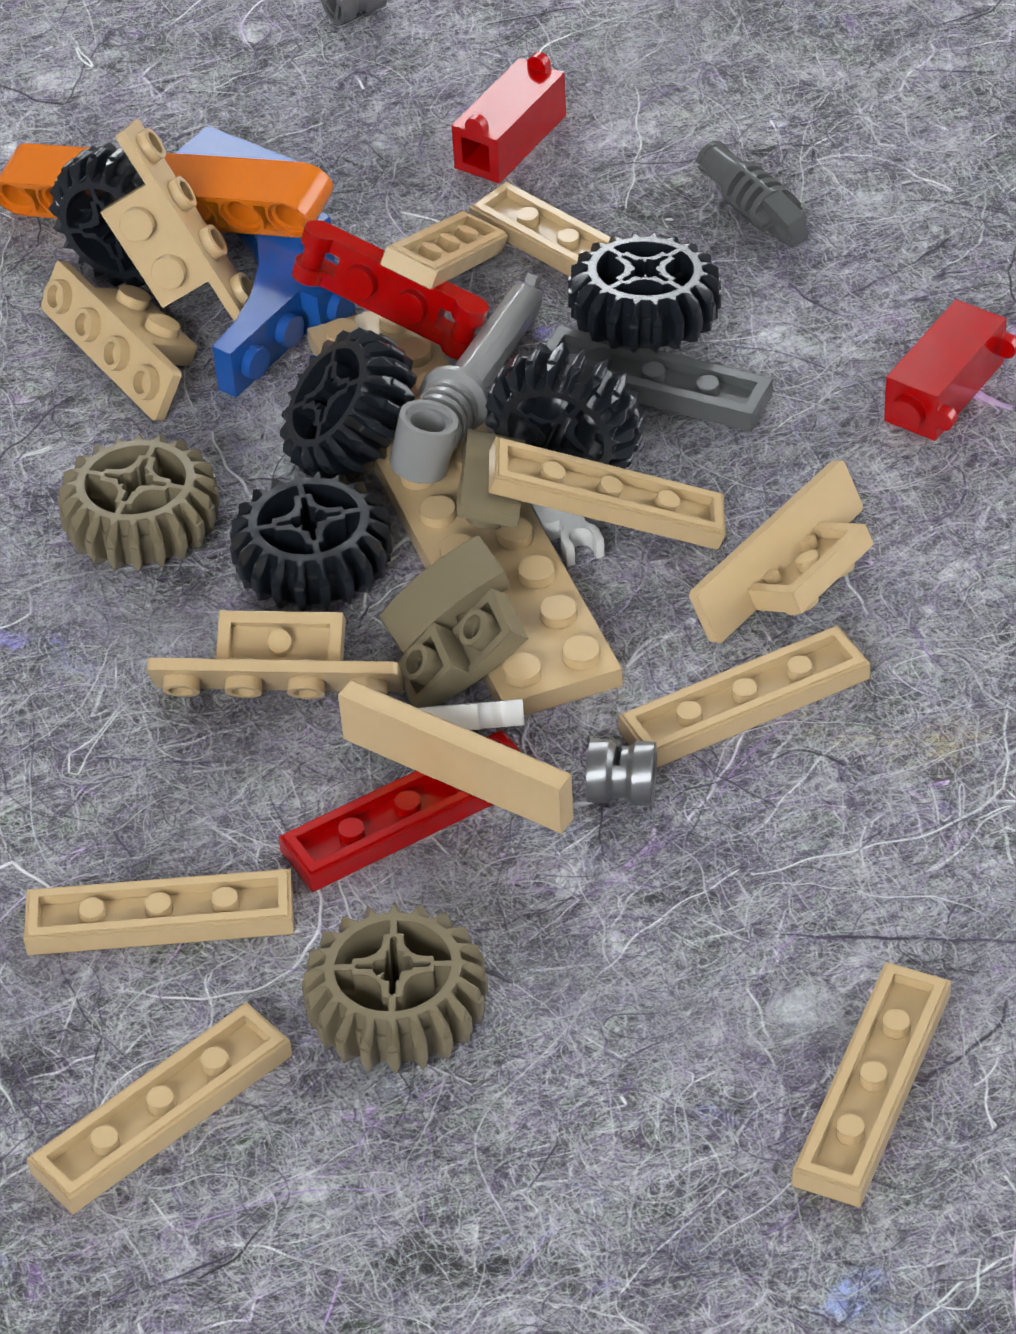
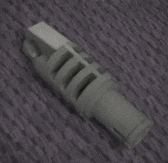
M712 141L701 149L697 157L698 169L721 186L724 200L738 213L742 214L746 220L751 222L754 227L762 232L768 230L790 248L808 238V230H806L807 221L805 214L801 211V202L788 189L783 187L781 183L764 171L761 166L755 162L741 161L720 141Z

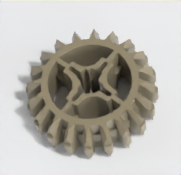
M139 432L136 438L130 441L123 442L116 436L114 444L109 447L94 444L92 456H77L75 468L64 472V482L58 488V506L62 529L66 532L67 539L71 540V543L75 546L77 554H88L93 565L108 560L114 571L120 569L125 564H133L139 572L144 564L156 562L163 568L165 559L171 556L185 559L188 547H203L204 536L214 531L216 516L219 515L220 496L216 475L212 471L211 463H206L201 450H189L184 439L169 444L163 433L153 440H145Z
M394 901L389 913L376 914L367 905L363 920L357 922L342 916L339 933L322 932L321 942L319 943L320 949L309 951V959L306 963L307 971L304 972V980L302 981L303 998L306 1001V1017L308 1022L311 1023L312 1029L317 1030L318 1038L322 1041L323 1047H336V1052L340 1055L343 1063L360 1056L361 1063L369 1072L379 1062H388L396 1075L402 1062L414 1060L424 1070L428 1061V1055L435 1053L449 1059L453 1049V1042L469 1043L470 1034L473 1032L472 1025L482 1023V1016L485 1012L484 1002L486 1001V994H488L487 973H484V957L479 950V945L472 944V938L468 934L466 926L453 928V923L450 921L447 912L429 919V914L426 912L423 904H420L411 913H402Z

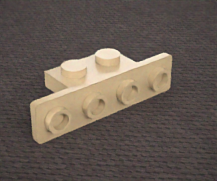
M135 119L116 134V139L145 184L108 205L100 213L162 308L204 283L209 282L235 322L252 292L253 283L243 272L237 273L226 255L227 245L221 233L213 225L205 223L195 207L197 200L192 188L181 176L176 177L165 161L166 152L160 138L152 129H145L139 119Z
M57 261L50 280L44 289L41 309L152 420H165L182 377L181 371L175 365L191 366L198 346L180 330L181 326L178 321L165 315L151 302V296L143 289L127 284L120 285L119 289L94 287L69 262Z
M832 460L690 590L689 598L710 642L722 643L756 610L798 615L812 609L818 603L819 596L837 579L850 573L855 567V562L874 545L866 524L850 523L862 511L863 504L844 461Z
M219 610L216 659H147V673L154 685L162 688V691L168 695L179 697L197 696L200 694V689H225L226 694L239 698L259 697L262 695L263 690H287V694L295 698L318 699L324 697L325 691H342L350 681L360 683L387 695L388 692H403L404 680L397 662L343 661L346 626L343 612Z

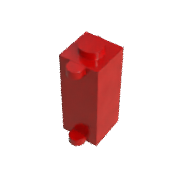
M537 51L528 60L519 58L451 125L455 169L500 184L566 116L565 73L551 68L550 59L545 53Z
M955 299L886 376L884 421L933 441H936L944 431L950 430L958 421V414L1004 363V358L1009 359L1016 354V336L1006 332L1007 318Z

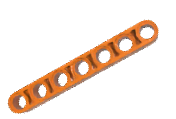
M32 143L20 144L16 147L0 173V205L17 215L57 219L48 210L53 202V197L49 191L54 186V182L61 173L62 167L81 151L88 150L90 147ZM166 153L164 158L174 175L184 178L192 188L197 200L195 207L205 223L213 225L219 232L301 238L306 222L318 220L334 189L332 180L323 170L305 162Z

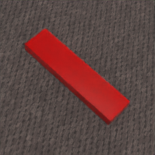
M503 730L486 737L521 752ZM414 771L278 836L280 852L313 893L494 804L423 773Z

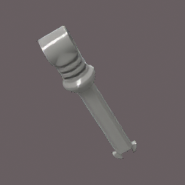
M527 273L524 283L513 285L454 366L436 367L424 377L419 388V399L407 402L401 407L389 459L391 469L398 476L415 483L431 484L442 480L447 475L451 455L466 434L467 428L476 429L487 417L489 410L485 407L488 401L486 388L539 315L543 296L536 287L539 285L541 278Z

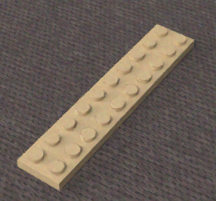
M371 311L346 318H338L325 324L307 328L309 346L315 356L321 353L323 343L326 340L335 341L336 336L342 330L351 332L356 327H360L366 331L371 330L378 335L382 333L397 343L396 346L403 349L405 355L413 360L412 372L417 376V379L411 391L416 396L415 400L419 399V388L424 377L436 367L451 365L441 350L440 345ZM482 423L479 427L474 429L478 431L488 432L484 423ZM465 435L451 455L447 475L442 480L431 484L408 481L398 476L391 469L389 459L393 445L392 441L387 448V457L375 460L373 469L425 569L456 547L480 535L506 573L511 588L502 593L509 595L528 639L496 669L483 677L494 701L522 699L524 716L623 686L622 667L530 504L521 501L520 516L516 529L501 526L497 530L482 529L467 522L466 518L457 516V489L462 473V447ZM470 610L456 616L458 623Z

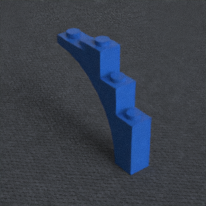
M208 125L175 152L179 154L297 161ZM321 212L318 220L331 224L330 215ZM237 233L253 254L258 269L252 292L235 322L212 346L218 390L237 398L249 385L261 378L266 370L289 348L294 347L304 334L308 336L307 328L325 324L338 318L350 317L356 311L355 303L323 287L303 285L292 277L291 271L295 258L304 251L301 238ZM326 253L325 259L338 265L339 262L334 261L335 256Z

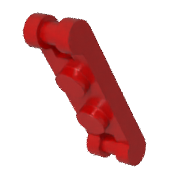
M310 220L306 222L301 237L304 251L296 256L291 271L292 277L297 282L306 286L323 287L440 345L441 350L447 356L459 360L476 337V328L483 326L489 305L484 299L448 281L433 289H429L380 265L385 250L325 221ZM326 253L340 258L338 265L326 260ZM445 311L452 314L455 322L444 318Z

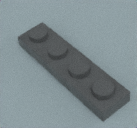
M558 325L545 345L553 351L563 342L570 353L578 354L586 347L589 359L600 362L608 358L607 369L613 374L626 373L625 387L639 391L637 401L640 404L752 432L773 394V378L662 350L654 353L650 348H639L633 353L631 347L627 346L611 349L608 340L595 342L591 340L589 332Z

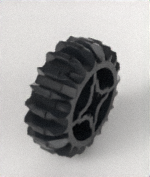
M108 142L98 148L91 146L88 150L81 151L62 167L61 173L54 182V186L49 191L53 197V202L48 210L57 217L53 229L64 234L66 237L63 248L73 249L78 254V265L83 263L90 265L93 268L95 278L108 275L114 287L123 282L127 285L139 287L147 284L100 212L108 205L145 183L122 148L117 149L112 143Z
M632 233L631 237L626 239L611 236L608 244L593 243L591 251L580 253L577 264L571 266V275L568 278V307L571 308V318L577 320L578 330L590 332L592 341L608 340L611 349L627 346L631 347L633 353L639 348H650L654 353H657L659 347L668 346L676 350L680 348L682 341L698 342L700 333L711 331L712 322L718 318V309L721 308L722 290L719 267L712 264L710 254L698 252L697 244L688 243L682 245L676 236L669 239L658 238L656 233L650 237H639L637 234Z
M356 327L351 332L342 330L336 336L335 341L326 340L323 343L321 353L318 356L311 355L309 357V366L304 373L298 374L299 381L295 389L288 392V396L291 398L289 406L282 411L281 415L286 421L280 430V437L285 440L283 452L291 457L290 462L298 466L301 472L313 478L321 470L326 479H333L337 475L344 473L347 482L354 483L359 478L361 472L369 474L373 470L375 460L387 457V448L394 440L401 407L407 402L415 400L416 397L411 391L417 379V376L412 372L413 360L405 355L403 349L396 346L397 343L382 333L378 335L371 330L366 331Z
M563 342L553 351L544 344L539 343L531 352L521 349L518 355L514 356L511 361H507L505 367H501L487 395L488 401L485 407L489 412L485 424L494 430V434L525 440V444L625 469L631 465L643 440L645 409L638 405L639 391L625 387L626 373L613 374L607 369L608 358L596 362L588 358L586 347L578 354L570 353Z
M321 470L313 478H302L296 472L293 480L285 483L273 478L270 490L253 489L252 500L240 503L237 518L231 520L232 564L236 566V572L242 580L244 588L253 589L259 601L272 598L278 609H282L290 603H296L302 612L312 604H321L328 611L330 603L338 599L351 604L354 591L370 593L372 582L384 578L387 563L391 561V553L393 552L391 518L388 517L387 509L384 508L380 501L379 494L369 493L364 481L349 484L344 473L337 475L333 479H326Z

